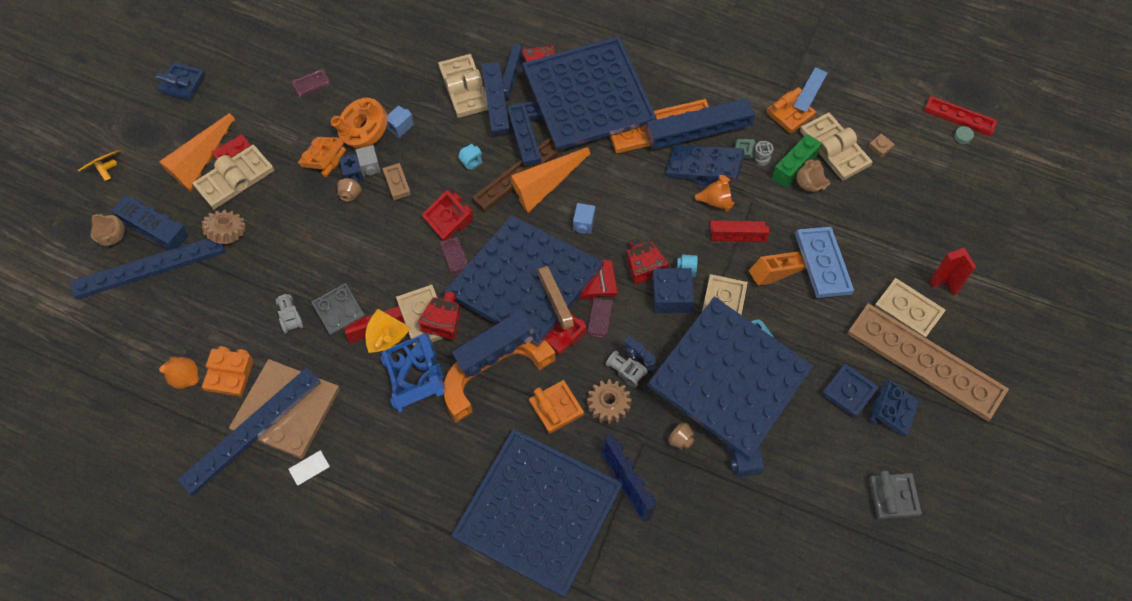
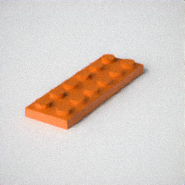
M706 99L656 110L654 113L658 120L671 115L683 114L687 111H695L704 107L708 108L709 106ZM647 125L610 135L616 154L651 146L646 135Z

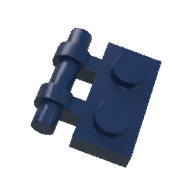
M628 336L624 341L625 350L628 353L627 356L636 362L644 363L649 372L655 371L657 368L655 356L647 351L638 341Z

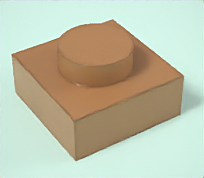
M880 134L870 142L868 148L882 158L893 149L895 144Z

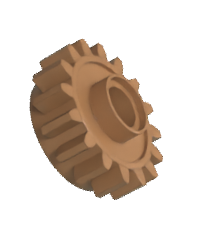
M223 210L222 213L215 211V214L209 213V217H204V221H202L203 234L207 235V239L219 244L235 242L239 240L240 236H243L245 231L244 219L240 218L239 214L233 215V211L230 213H226V210Z
M608 379L607 384L600 381L599 387L594 384L593 391H589L590 398H587V404L590 406L588 410L589 412H594L593 418L598 417L601 423L603 421H607L608 424L611 421L618 423L619 418L624 419L626 417L625 412L630 411L629 405H631L632 401L629 398L630 392H624L626 386L622 385L619 387V381H616L614 384H611L610 379ZM612 400L614 403L607 404L604 401Z

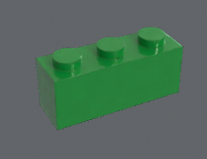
M807 133L775 166L772 179L784 188H787L797 178V172L805 165V162L814 160L818 156L822 143Z

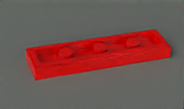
M930 96L923 111L957 125L969 127L976 132L990 137L998 121Z

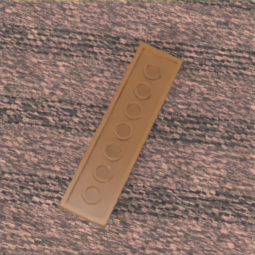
M869 303L847 333V335L986 421L992 418L1009 388Z

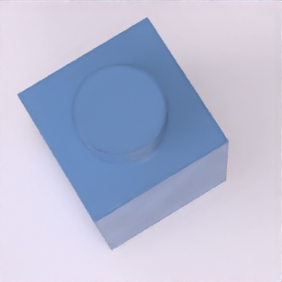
M399 105L387 115L386 128L398 138L414 125L411 112Z
M577 203L573 220V231L580 234H591L595 218V206Z

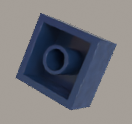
M692 268L653 269L652 294L654 313H692L694 305Z

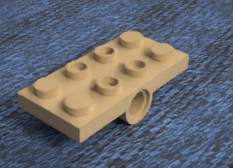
M471 54L438 62L457 118L488 110L482 78L479 70L475 67Z
M830 113L800 128V132L804 136L808 133L822 143L819 154L842 181L872 165L873 161L856 143L857 136L855 132L849 127L843 129Z
M251 145L232 158L227 155L219 157L214 164L215 169L192 184L214 210L275 170L254 145Z

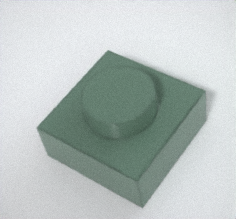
M737 139L735 148H744V158L752 159L756 142L754 139Z

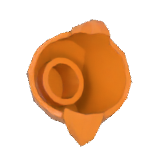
M719 175L720 180L711 183L703 191L696 194L695 200L705 202L713 207L725 209L724 211L728 212L735 203L731 200L729 181L731 180L724 175Z
M170 357V360L159 368V371L164 374L167 383L176 389L194 386L199 381L197 366L189 358Z

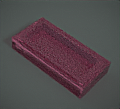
M323 69L291 81L299 97L330 85V81Z
M458 237L440 242L451 275L461 273L468 263Z
M594 298L588 335L607 338L613 301Z

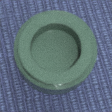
M965 126L959 127L954 134L955 140L960 144H968L974 137L972 129Z

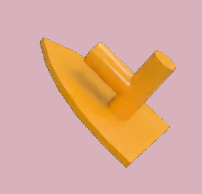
M120 150L93 160L80 168L78 172L95 165L104 181L111 179L107 170L116 166V161L112 159L103 164L101 161L119 153Z
M377 309L366 329L368 352H379L391 348L408 333L411 327Z

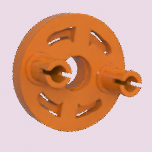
M361 98L348 105L340 117L334 116L331 119V125L337 129L340 139L351 148L359 149L371 146L380 139L386 129L388 116L385 108L375 99ZM364 121H367L366 124L360 128L361 124Z

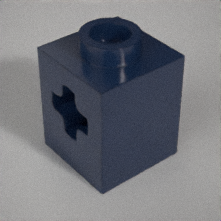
M357 154L339 158L344 178L353 179L358 183L364 181Z

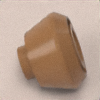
M344 178L338 181V195L341 200L346 202L353 201L361 194L362 189L355 180Z
M681 423L673 430L668 438L669 445L679 449L684 447L688 449L695 441L693 439L694 433L688 423Z

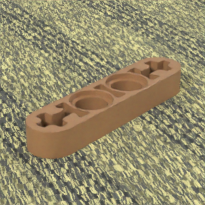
M548 266L539 268L538 275L562 328L565 330L574 327L572 316Z

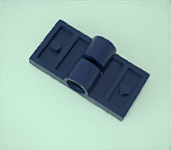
M674 145L666 175L670 178L693 179L700 186L710 185L711 180H720L719 175H724L732 182H737L745 154L744 148Z

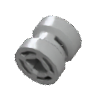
M760 141L756 144L753 161L757 165L764 166L770 162L773 153L772 144L767 141Z

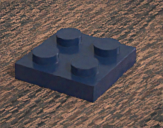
M844 364L821 395L856 418L879 386L847 364Z

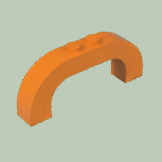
M545 340L539 347L529 342L518 346L513 353L505 354L497 362L509 355L521 354L530 358L538 370H541L555 361V351ZM458 362L451 367L444 382L446 387L444 394L445 402L455 422L460 421L473 412L472 406L463 392L467 382L474 376L467 377ZM488 365V366L484 367V368L481 370V372L484 371V370H486L487 368L491 367L492 365Z

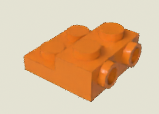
M219 346L218 349H211L206 363L208 371L201 388L204 391L242 397L254 362L249 352L238 349L237 352H231L230 349Z

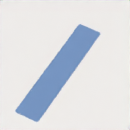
M818 68L813 70L794 107L807 112L827 72Z

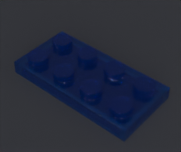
M611 434L604 438L602 454L618 481L623 483L622 488L644 523L652 517L656 504L655 498L650 492L646 491L641 475L635 473L630 457H626L622 451L623 446L618 439L615 440Z

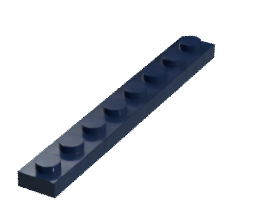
M203 239L72 280L73 297L78 300L225 254L224 244L215 243L210 239Z
M305 368L177 479L178 482L194 496L321 384L320 380L308 368Z

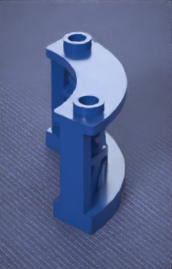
M428 332L382 351L381 360L383 365L388 368L392 383V398L390 400L393 408L398 409L399 413L404 411L405 406L436 393L437 397L445 394L446 387L442 381V378H444L440 364L435 363L434 359H436L437 354ZM420 340L411 351L407 348V345ZM403 348L408 356L405 359L402 354L397 353L400 360L395 362L392 352ZM418 358L421 362V360L425 358V361L423 363H419L416 361V359ZM413 364L420 370H428L421 376L418 385L405 382L406 376Z

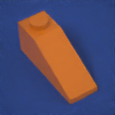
M798 251L760 257L749 272L753 280L760 286L774 283L804 270L806 265Z

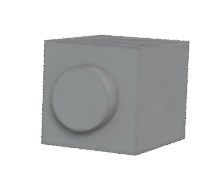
M374 146L356 149L363 177L379 173L380 168Z

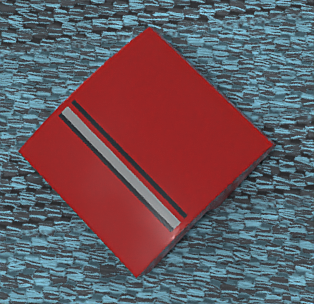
M602 260L604 266L578 298L595 299L597 296L615 297L617 295L612 260Z

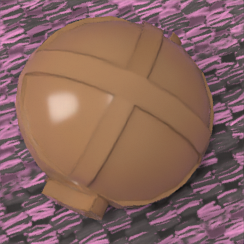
M819 160L806 161L805 165L797 172V183L806 191L815 192L821 188L824 190L830 185V181L824 176L823 166Z
M102 214L93 215L91 219V238L100 245L109 246L123 239L125 226L118 217L114 215L103 216Z

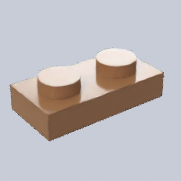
M400 163L382 168L393 200L411 195Z

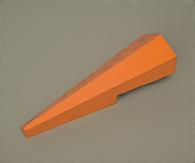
M230 113L159 161L163 169L173 176L180 185L188 191H192V183L197 178H200L202 169L205 165L209 164L213 157L211 152L220 146V141L224 135H227L230 124L235 122L234 117Z
M588 147L511 175V184L519 195V201L527 214L538 203L542 202L549 192H552L564 181L570 172L577 168L586 157L590 156Z

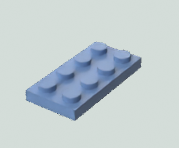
M832 227L798 229L795 232V236L816 298L851 295L854 292V288Z

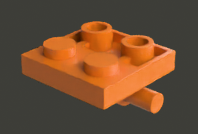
M799 87L787 92L766 110V113L790 134L816 115V111L810 106L807 112L794 107L798 95L802 93Z
M317 137L311 142L308 150L302 154L298 164L302 168L323 169L321 174L327 177L333 169H336L340 163L339 158L346 152V149L342 147L344 142L340 138Z
M564 380L544 391L541 388H537L534 391L535 396L529 398L531 406L549 434L584 415V411Z

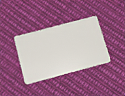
M318 451L289 468V471L296 484L300 485L329 468V464L322 452Z

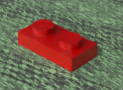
M241 134L211 153L216 160L224 155L232 158L251 145Z

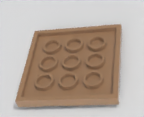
M268 359L229 429L234 431L301 371ZM319 379L321 384L256 441L303 459L340 390L339 386Z

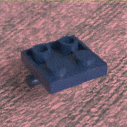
M173 62L166 74L157 73L156 78L162 80L157 89L160 93L191 100L206 74L202 69Z
M885 381L884 385L880 388L878 396L874 399L871 408L873 411L869 422L877 424L878 420H880L901 436H908L919 400L893 381Z

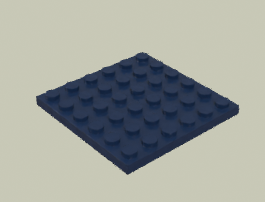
M619 36L522 63V68L556 151L647 125V122L657 119Z
M511 215L445 289L444 293L451 292L455 294L456 302L496 324L521 310L536 333V336L533 337L530 343L539 347L557 325L559 319L540 281L538 269L548 266L569 310L602 269L604 262Z
M714 296L647 386L749 460L813 365Z
M513 429L451 537L565 598L622 489L623 483Z

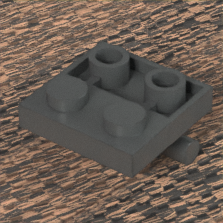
M346 283L311 302L331 336L365 317Z
M882 471L880 476H871L869 478L877 519L918 517L922 514L912 473L889 475V471Z

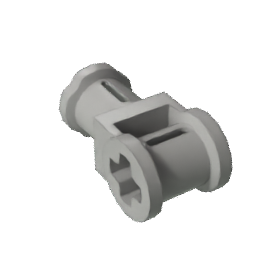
M287 294L281 295L275 300L276 305L280 308V311H278L279 321L284 334L298 327L304 328L299 312L292 304L293 297Z
M617 351L613 352L606 362V366L616 369L619 372L618 376L633 388H636L637 382L648 373V370L641 363L631 358L625 360Z

